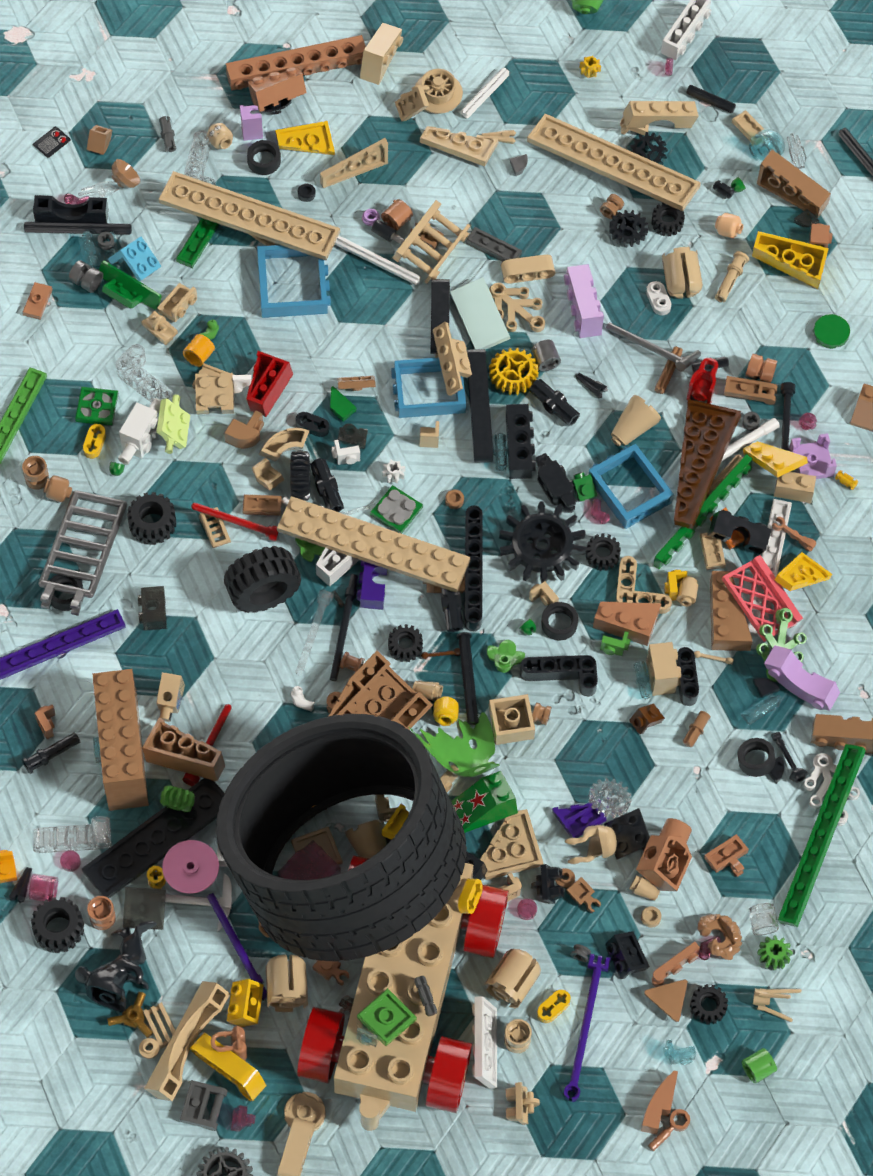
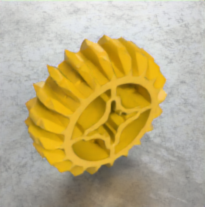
M518 347L515 351L509 348L508 352L503 349L501 354L497 353L495 358H492L489 365V377L492 384H496V389L502 388V393L509 391L508 393L511 395L512 392H515L518 396L519 391L525 394L526 389H530L537 380L539 367L536 364L535 358H532L531 353L526 355L525 349L522 352H519ZM503 365H506V367L503 368V371L500 372V368ZM528 371V374L522 378L521 375Z

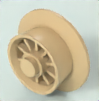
M429 70L415 84V86L422 85L429 86L430 88L425 93L429 106L424 109L427 112L435 114L447 113L455 109L462 100L463 91L461 84L447 70Z

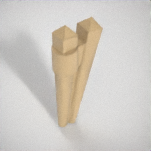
M514 130L482 133L485 139L499 138V142L509 144L516 142L512 138L516 134Z

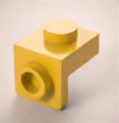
M673 570L668 572L666 582L664 583V593L668 594L672 601H676L678 594L677 583H680L683 577H687V571Z

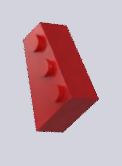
M257 351V360L253 368L254 373L246 399L251 412L258 411L264 417H267L292 378L293 372L290 362Z

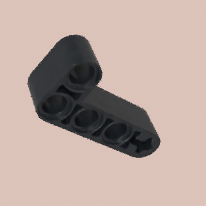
M590 655L528 657L522 660L520 666V676L525 681L578 679L579 691L587 697L594 695L597 689L596 660ZM589 665L591 668L585 669L583 666ZM570 666L572 669L566 670L563 667ZM545 667H551L552 670H549V671H548V670H545L544 668H545ZM591 683L593 686L587 687L584 684Z

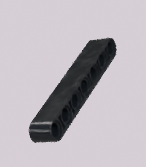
M485 349L467 350V355L472 375L468 377L474 463L493 462V442Z
M476 505L468 507L465 514V555L470 557V562L465 572V627L473 632L479 630L482 625L483 512ZM475 566L477 569L473 570L470 567ZM474 583V584H477L478 586L472 587V586H470V584ZM470 601H476L478 603L471 604ZM476 618L477 621H471L469 619Z

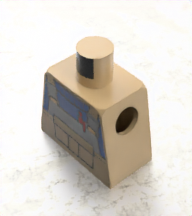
M162 672L157 707L161 711L159 718L166 722L171 721L172 713L179 712L185 687L182 676Z

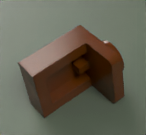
M653 703L638 708L629 721L639 734H643L648 727L662 723L665 718Z

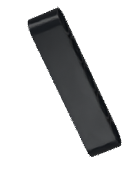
M450 279L431 280L430 354H438L433 329L443 322H447L449 325Z

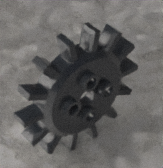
M543 501L539 502L538 513L532 515L528 508L522 505L521 515L524 518L519 522L514 517L507 516L506 523L515 529L514 532L500 530L499 539L512 541V545L500 547V556L514 553L515 558L508 563V570L511 571L520 564L525 567L523 571L524 581L530 578L532 571L540 572L541 583L547 582V572L555 571L560 581L564 580L565 573L561 568L564 564H567L576 571L579 568V562L570 557L571 554L585 555V546L573 544V541L585 538V530L571 532L570 527L576 524L577 516L573 515L566 521L560 519L562 505H558L555 508L553 515L545 513ZM549 534L551 537L546 538L544 535ZM527 540H532L533 543L529 544ZM539 542H545L548 546L544 549H541L537 546V544ZM556 550L558 553L553 554L551 551Z

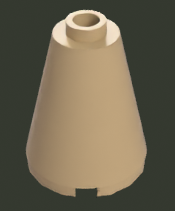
M633 395L630 398L611 433L613 437L611 440L619 447L621 445L626 446L659 423L661 419L659 413L651 405H646L644 403L645 400L637 395Z
M383 820L369 821L358 825L356 831H353V828L345 832L359 857L370 859L386 846V837L382 836V829L385 826Z

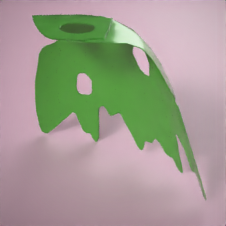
M485 712L481 713L479 723L475 725L474 729L466 721L458 720L463 734L462 739L459 736H456L455 739L451 738L440 727H438L439 733L435 737L420 729L427 740L425 742L418 733L416 734L410 728L431 755L454 775L473 777L500 766L495 762L488 761L495 753V742L492 727ZM474 739L476 741V749L470 747L469 740ZM449 762L454 763L459 771H454L450 767Z

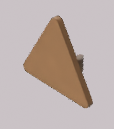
M686 979L645 990L644 994L671 1019L679 1022L688 982Z

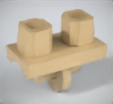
M153 311L148 318L141 321L142 325L165 345L178 334V330L156 311Z
M522 1082L515 1083V1087L506 1089L507 1101H516V1107L506 1109V1118L509 1121H519L522 1125L528 1124V1113H534V1107L540 1105V1100L534 1098V1092H528L527 1087L522 1086Z

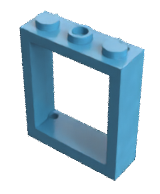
M438 357L394 361V368H391V378L395 379L396 383L393 384V395H397V400H394L395 411L399 412V418L466 413L463 377H461L463 389L456 393L457 401L404 405L401 374L441 372L440 360Z
M636 444L626 446L620 453L610 455L605 461L600 464L596 463L589 469L588 474H591L595 489L625 529L670 505L673 501V492ZM634 457L661 494L627 512L600 475Z

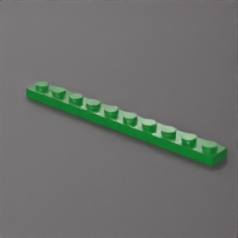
M845 744L777 919L781 924L794 927L799 926L866 752L864 747Z

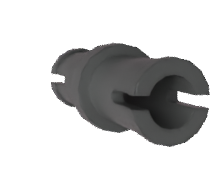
M162 116L159 118L162 130L160 133L161 138L164 140L165 151L173 152L177 149L174 141L175 132L171 127L170 117L167 116L166 119V116Z

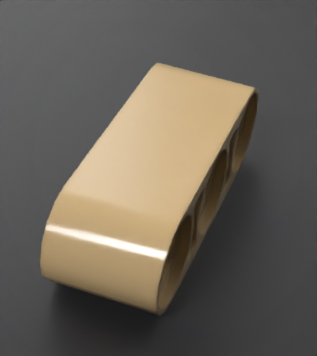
M548 254L508 259L501 263L503 279L508 284L547 279L555 275L553 259Z
M297 1117L294 1118L277 1176L301 1175L315 1129L314 1122Z

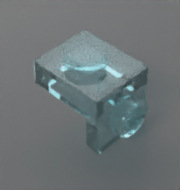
M669 1039L666 1041L665 1047H663L664 1056L666 1059H669L670 1065L678 1063L687 1065L692 1063V1060H695L696 1050L694 1046L674 1050L672 1041Z

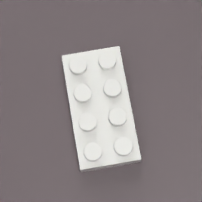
M483 996L475 997V1004L472 1006V1012L475 1016V1024L472 1026V1032L475 1036V1044L472 1046L475 1064L472 1066V1072L477 1080L489 1089L497 1088V1008Z

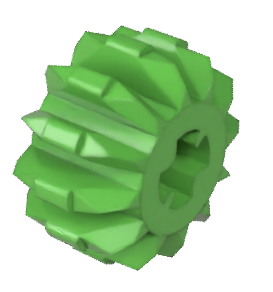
M171 785L165 786L160 796V802L163 806L182 812H190L195 802V795L192 792Z
M776 935L773 936L772 940L767 936L765 942H760L759 947L761 949H758L757 954L761 956L759 959L760 963L766 962V968L772 965L775 971L777 966L783 969L785 963H790L791 959L789 957L792 956L793 952L789 950L790 943L784 944V937L779 941Z

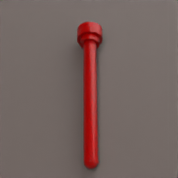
M192 503L191 508L195 511L266 534L265 537H268V540L276 542L279 533L277 526L266 527L198 503Z
M230 704L224 706L206 744L213 746L232 709ZM185 773L182 780L185 784L194 786L199 782L200 777Z

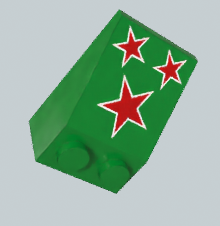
M501 771L482 777L451 801L465 833L518 813L516 797Z

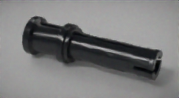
M73 732L44 750L38 749L34 755L27 759L24 757L22 763L28 773L32 774L36 768L42 765L46 766L49 760L81 743L80 739Z

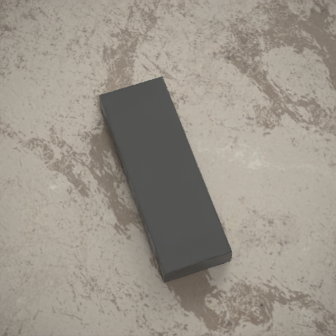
M474 227L466 239V244L502 262L508 259L519 258L522 254V250Z

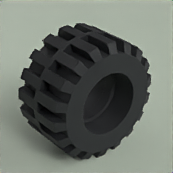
M148 492L143 493V497L137 496V501L133 500L131 506L128 507L129 529L133 537H137L139 542L142 540L144 544L152 542V545H156L158 541L163 543L164 539L168 540L170 533L173 534L175 531L176 515L174 505L170 503L168 497L164 498L163 494L156 495V492H152L151 495H148ZM149 514H158L162 517L155 523L142 521Z
M51 897L52 901L44 900V905L39 904L37 906L38 911L33 912V918H31L32 930L37 943L39 942L42 948L46 947V950L49 952L54 949L55 953H60V950L67 952L68 947L72 949L76 947L75 942L79 943L81 941L80 935L84 934L82 914L76 904L73 905V901L70 899L66 902L64 897H60V900H57L56 897ZM62 917L69 921L67 928L61 932L54 933L46 929L48 923L54 918Z

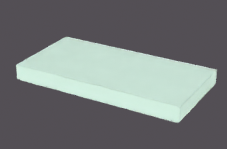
M484 277L450 291L475 349L486 350L511 339Z

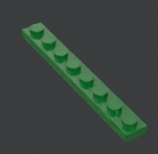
M746 454L703 503L693 529L681 527L657 553L653 563L656 568L660 569L671 561L674 552L678 553L684 545L683 542L686 539H691L695 529L705 523L707 515L709 513L713 514L718 508V503L721 500L724 501L728 497L729 491L739 485L741 477L749 474L752 469L751 463L753 458Z

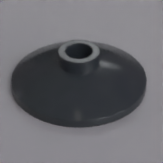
M286 98L279 100V105H267L262 112H271L272 115L279 114L282 109L292 103V100H287Z

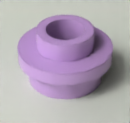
M367 209L362 215V221L367 226H373L376 220H380V214L375 209Z

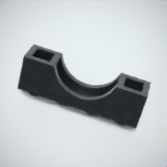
M34 196L33 213L35 222H108L109 208L107 198L89 197L81 204H65L53 196Z

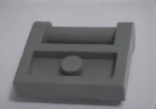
M191 1080L180 1122L216 1131L218 1126L216 1122L223 1098L227 1096L228 1090ZM210 1093L215 1094L209 1120L203 1119Z

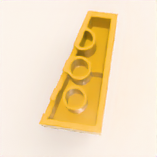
M758 231L752 257L818 289L829 248Z

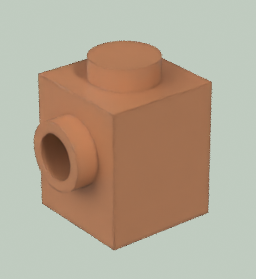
M812 224L809 244L828 248V244L832 242V233H829L830 225Z

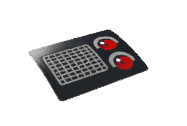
M55 126L32 145L47 158H50L70 142L71 139Z

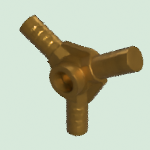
M138 992L134 1005L127 1008L120 1016L107 1018L108 1025L124 1023L126 1026L138 1028L146 1038H149L153 1032L144 1023V1014L141 1008L146 994Z

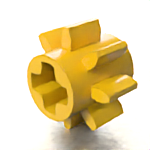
M593 56L584 57V62H580L579 66L581 74H584L587 78L597 77V72H601L600 60Z

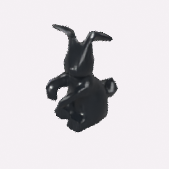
M143 922L136 926L132 934L130 928L116 930L111 935H121L123 937L120 955L114 961L92 971H89L84 966H80L75 971L76 980L81 984H85L87 996L92 1001L123 1013L126 1011L125 991L122 989L125 983L134 982L136 985H142L145 990H149L148 983L143 979V971L138 966L144 964L147 959L141 936L143 932L156 926L157 922Z

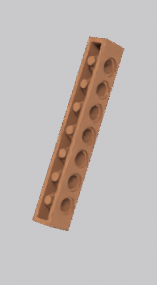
M359 35L226 63V74L231 91L241 90L249 87L248 81H252L255 77H267L273 72L282 73L288 68H299L303 75H311L317 72H326L336 68L362 64L363 51L366 46L363 36Z

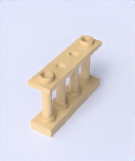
M437 200L431 205L392 257L397 262L402 257L404 259L407 258L429 275L425 280L426 284L431 279L437 278L440 274L438 269L459 241L464 242L470 234L467 232L470 228L469 224L461 230L440 214L438 209L441 203ZM436 219L455 233L458 237L454 243L430 227L429 221ZM426 232L448 248L444 256L422 241L419 234ZM417 245L437 260L438 264L432 269L412 254L409 247Z

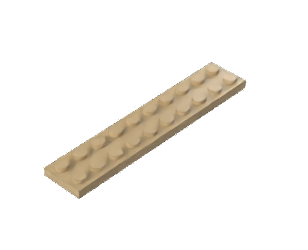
M544 114L527 137V142L681 211L686 208L700 188L701 182L547 114Z
M174 171L159 197L160 204L323 260H327L340 234V228Z
M292 496L277 527V531L456 593L470 562V557Z

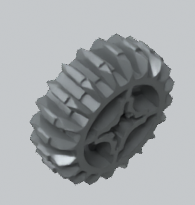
M225 1147V1152L222 1153L221 1149L217 1148L216 1155L210 1151V1159L204 1156L202 1159L205 1164L198 1165V1168L202 1171H198L196 1175L208 1176L210 1169L217 1163H219V1169L212 1173L211 1176H222V1168H224L228 1176H253L250 1174L253 1168L248 1166L250 1160L244 1159V1153L236 1156L237 1149H233L229 1153V1148ZM225 1161L233 1162L240 1168L228 1167Z

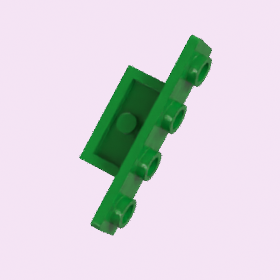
M105 260L101 262L99 271L103 273V279L108 282L103 285L102 292L130 309L142 302L150 308L157 310L160 305L161 294Z

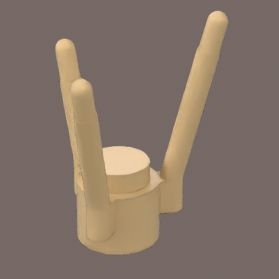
M755 988L753 1005H758L757 1010L766 1011L792 1022V1018L765 1007V1005H770V998L790 999L791 995L786 993H801L802 990Z

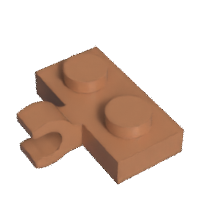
M736 834L705 854L704 859L715 873L729 865L734 875L738 877L744 873L742 871L744 866L738 859L747 854L749 849Z

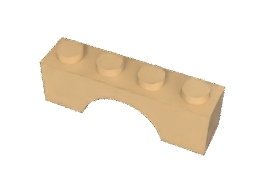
M629 101L623 111L626 128H643L647 124L659 120L671 121L674 123L675 128H692L699 117L695 101Z

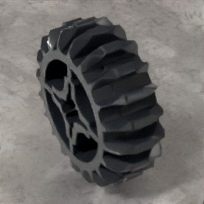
M297 450L292 451L290 455V489L292 497L308 501L310 498V454L308 451Z

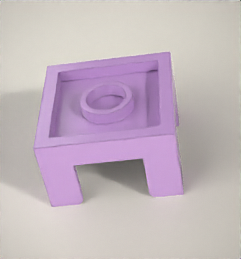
M828 433L820 434L817 442L800 445L801 438L791 439L789 451L807 457L808 462L795 469V473L816 476V479L834 477L837 465L835 458L831 461L829 454L830 439Z

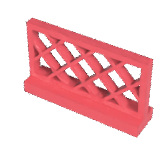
M759 555L747 564L726 574L721 579L763 642H765L766 639L760 634L759 628L763 624H769L773 629L772 635H778L779 624L776 623L777 620L775 618L777 610L781 608L791 610L793 618L788 623L787 629L794 627L803 617L782 586L774 580L776 577L761 555ZM745 569H750L753 578L744 576ZM729 578L740 579L739 586L733 585ZM743 580L752 583L751 590L742 588ZM755 586H761L764 594L755 592ZM741 593L750 595L749 602L742 599ZM754 596L763 599L762 606L753 604ZM766 600L772 602L774 610L766 608ZM752 608L761 611L760 618L752 614ZM765 612L773 615L772 622L764 620Z

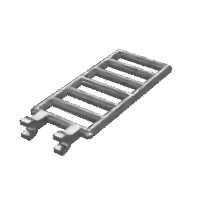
M78 490L73 491L38 582L40 587L45 588L40 598V601H42L41 608L49 609L52 596L56 590L75 595L70 605V608H72L71 614L79 616L84 597H94L125 513L126 501ZM78 499H84L116 506L118 510L115 515L78 507L76 504ZM75 513L112 521L113 523L111 529H105L70 520L72 514ZM67 528L107 536L105 544L65 536ZM61 543L102 551L100 559L59 551ZM60 558L96 566V570L93 575L53 565L55 559ZM50 573L90 581L91 583L89 589L86 590L47 580Z

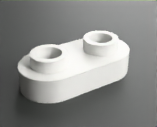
M658 281L649 283L646 294L653 311L658 315L668 314L671 309V301L664 285Z

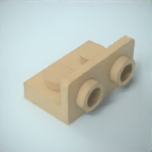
M416 85L412 87V91L402 94L401 98L395 101L401 121L409 120L429 106L425 95L430 90L429 86Z

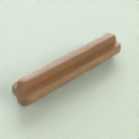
M675 346L671 353L681 357L683 349ZM667 360L655 386V392L660 394L665 392L676 368L675 362Z

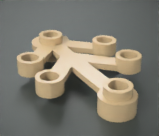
M494 283L490 287L489 291L495 300L502 320L504 318V311L501 309L502 301L508 305V321L506 323L508 332H515L517 329L515 312L530 324V328L534 332H541L544 329V318L541 316L533 317L523 308L532 307L534 310L542 308V300L540 298L527 299L529 297V289L527 287L506 288L502 283ZM518 295L521 299H512L510 296Z

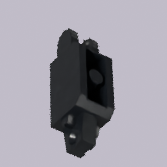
M546 453L537 456L536 463L539 468L537 481L550 503L556 506L561 504L566 512L572 513L576 505V500L573 496L575 490L572 480H568L564 467L559 465L557 460L552 461Z

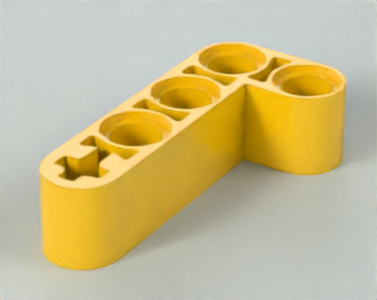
M203 1033L190 1047V1050L200 1060L234 1083L241 1094L253 1102L266 1087L260 1073L232 1051H215L211 1046L212 1037ZM215 1040V1045H216V1046H218V1047H225V1046H223L221 1043H219L218 1041Z

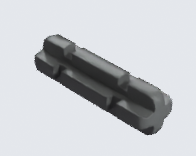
M425 976L416 977L414 982L416 988H419L418 993L423 1006H425V1013L428 1017L437 1014V1008L433 1004L434 1000L429 986H427V980Z

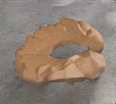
M720 914L700 917L697 928L701 936L707 937L714 929L720 930L725 936V940L722 943H718L716 938L708 943L707 947L710 949L711 954L717 957L721 956L725 960H732L733 956L740 951V946L742 945L741 931L736 922L732 921L728 916H721Z

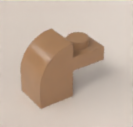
M255 411L247 425L233 419L224 433L225 442L241 449L251 448L258 444L260 441V431L264 426L262 413Z

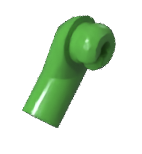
M209 320L206 332L200 334L210 340L214 339L219 330L216 320Z

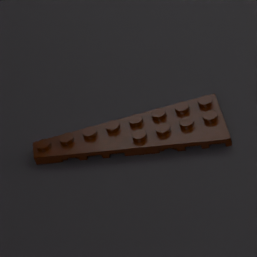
M688 399L674 525L693 529L741 417V411Z

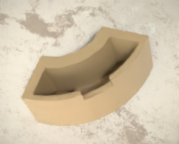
M289 428L280 431L264 444L259 455L277 461L280 455L286 451L301 450L309 430Z

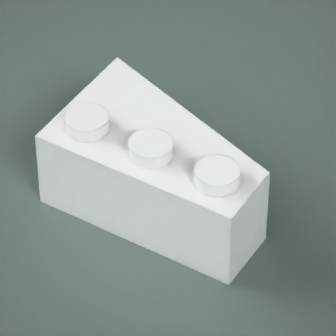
M325 548L316 564V575L327 585L331 586L355 565L359 559Z

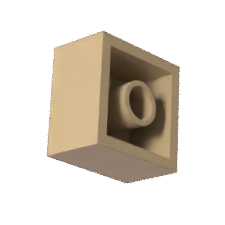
M672 642L649 644L646 663L652 696L676 693L677 686L680 684L681 668L676 664L678 652L677 649L673 648Z
M528 694L489 700V714L496 745L534 739L535 726Z

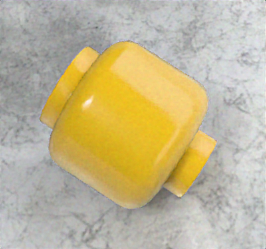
M448 696L437 699L433 705L434 720L442 726H449L457 721L459 714L458 702Z

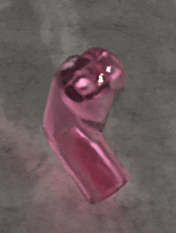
M67 193L64 195L65 204H81L89 196L78 198L73 194Z
M593 499L591 516L599 524H606L610 520L609 514L601 511V500Z
M715 936L700 944L698 955L702 960H708L711 957V951L707 947L710 941L716 938L718 943H722L719 936Z

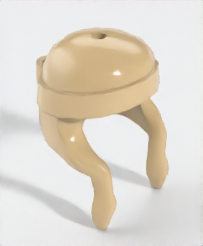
M603 825L588 826L584 830L583 837L566 839L565 843L575 845L586 842L591 837L587 857H574L568 860V863L591 862L598 856H602V858L612 856L617 846L614 830Z

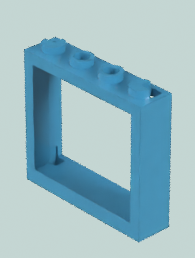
M282 245L257 246L262 318L328 314L327 306H331V298L327 296L326 291H330L329 280H325V276H328V265H324L323 259L318 258L321 300L268 303L265 259L311 255Z

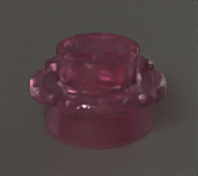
M804 413L799 418V425L804 430H812L817 425V419L812 413Z

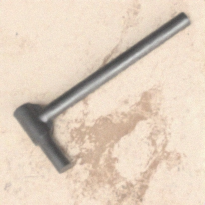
M610 322L606 326V329L675 362L678 371H684L701 356V352L696 350L690 355L679 357Z

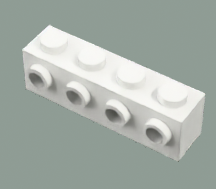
M690 0L663 39L661 54L677 60L680 55L685 53L687 44L693 41L695 32L700 31L704 19H708L711 14V0Z

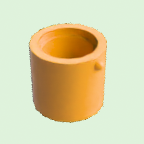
M197 334L183 350V356L192 365L200 367L213 353L215 346L206 336Z

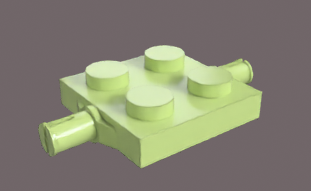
M176 394L172 396V402L167 398L161 400L156 431L166 441L165 452L168 454L173 453L174 445L179 449L186 448L190 414L180 408L181 397Z

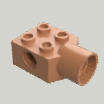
M668 818L660 835L650 836L636 870L658 890L678 891L692 858L687 846V841L692 832L691 827L680 820Z

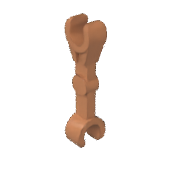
M782 517L776 518V521L781 526H778L776 523L772 524V528L775 531L783 530L791 538L798 540L807 551L811 552L816 546V541L801 536L796 530H792L785 525V520Z

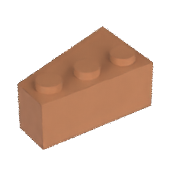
M288 68L282 73L273 72L267 77H255L252 81H248L252 102L255 106H258L260 112L264 111V107L267 105H279V100L285 98L291 100L306 93L303 74L299 68Z
M600 602L594 617L593 628L622 638L626 631L629 632L628 639L648 646L660 614L661 604Z

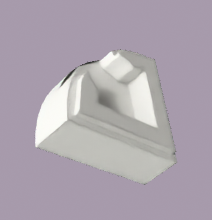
M233 375L234 393H240L247 386H250L251 375Z

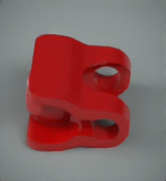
M703 359L699 369L692 375L686 400H691L693 396L698 401L707 400L708 404L712 403L718 370V362L715 359ZM709 364L714 368L711 371H706L705 365Z

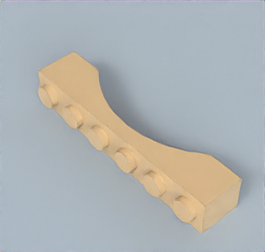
M202 981L144 1087L145 1090L157 1099L174 1100L182 1085L183 1068L190 1047L204 1027L224 1007L230 993L218 983Z

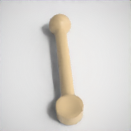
M700 651L694 652L695 658L703 657L726 662L727 664H733L734 661L733 658L729 657L722 658L703 654Z

